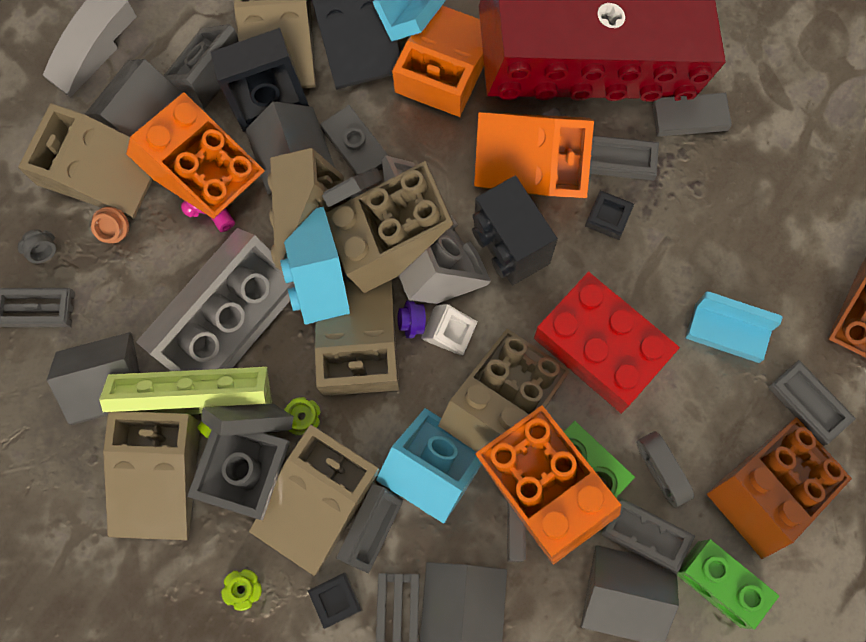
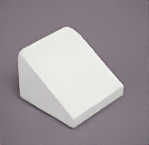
M448 304L436 305L421 338L458 355H464L478 321Z

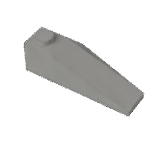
M386 155L382 159L384 181L386 182L416 165L414 162ZM452 215L450 216L454 224L399 275L408 300L438 304L487 286L491 282L478 251L471 242L464 244L455 232L454 228L458 224Z

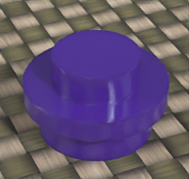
M410 300L405 302L404 308H399L397 318L399 331H404L406 338H414L416 334H424L426 326L424 305L415 304L414 301Z

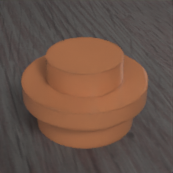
M107 206L94 213L91 230L94 236L102 242L118 243L127 236L129 222L122 211L115 207Z

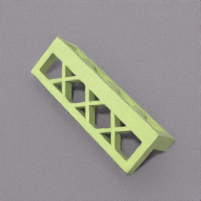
M267 367L108 374L99 399L103 412L180 413L190 415L202 414L203 407L272 404Z

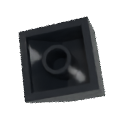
M280 28L211 51L217 81L243 132L273 101L309 106Z

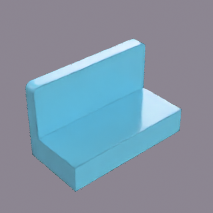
M374 0L373 5L391 41L421 33L446 0Z
M705 292L695 304L685 338L760 363L764 360L771 333L781 324L783 316L712 292Z

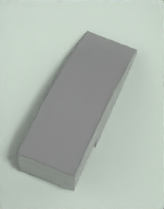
M86 0L61 35L49 58L43 76L71 97L118 49L114 40L137 17L129 1Z

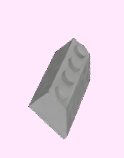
M236 228L136 343L170 371L233 368L289 303L290 297L287 288L295 287L294 282L285 283L283 271L275 267L271 250L254 234Z

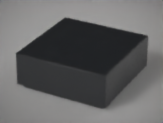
M600 190L585 227L620 240L634 203Z
M345 572L308 590L324 629L362 611L358 598Z

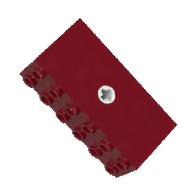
M480 0L479 3L487 96H499L502 99L536 97L539 100H548L554 97H571L573 100L578 101L588 98H606L609 101L635 98L646 102L664 97H674L675 101H679L681 96H687V100H692L726 63L715 0Z

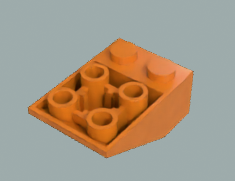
M442 5L421 33L411 35L407 40L392 70L395 93L460 117L484 67L480 19Z
M185 92L130 136L126 153L154 181L213 219L265 172Z
M479 112L474 186L492 189L516 175L529 194L587 198L594 120L584 117Z
M543 405L475 453L553 565L620 516L621 503Z

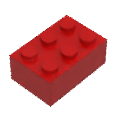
M589 271L541 322L534 336V339L621 414L680 348Z

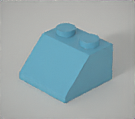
M319 207L284 241L288 258L280 260L285 283L294 282L295 287L287 288L293 311L301 309L305 325L350 314L339 256L324 207Z
M424 408L391 447L376 481L444 524L482 464L473 449L438 426L441 420L439 416Z

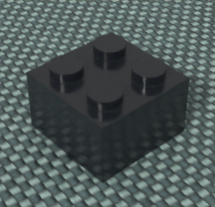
M516 175L475 198V213L472 215L474 227L472 232L482 248L485 246L489 248L494 256L491 259L492 264L501 278L507 276L513 286L551 263L558 238Z

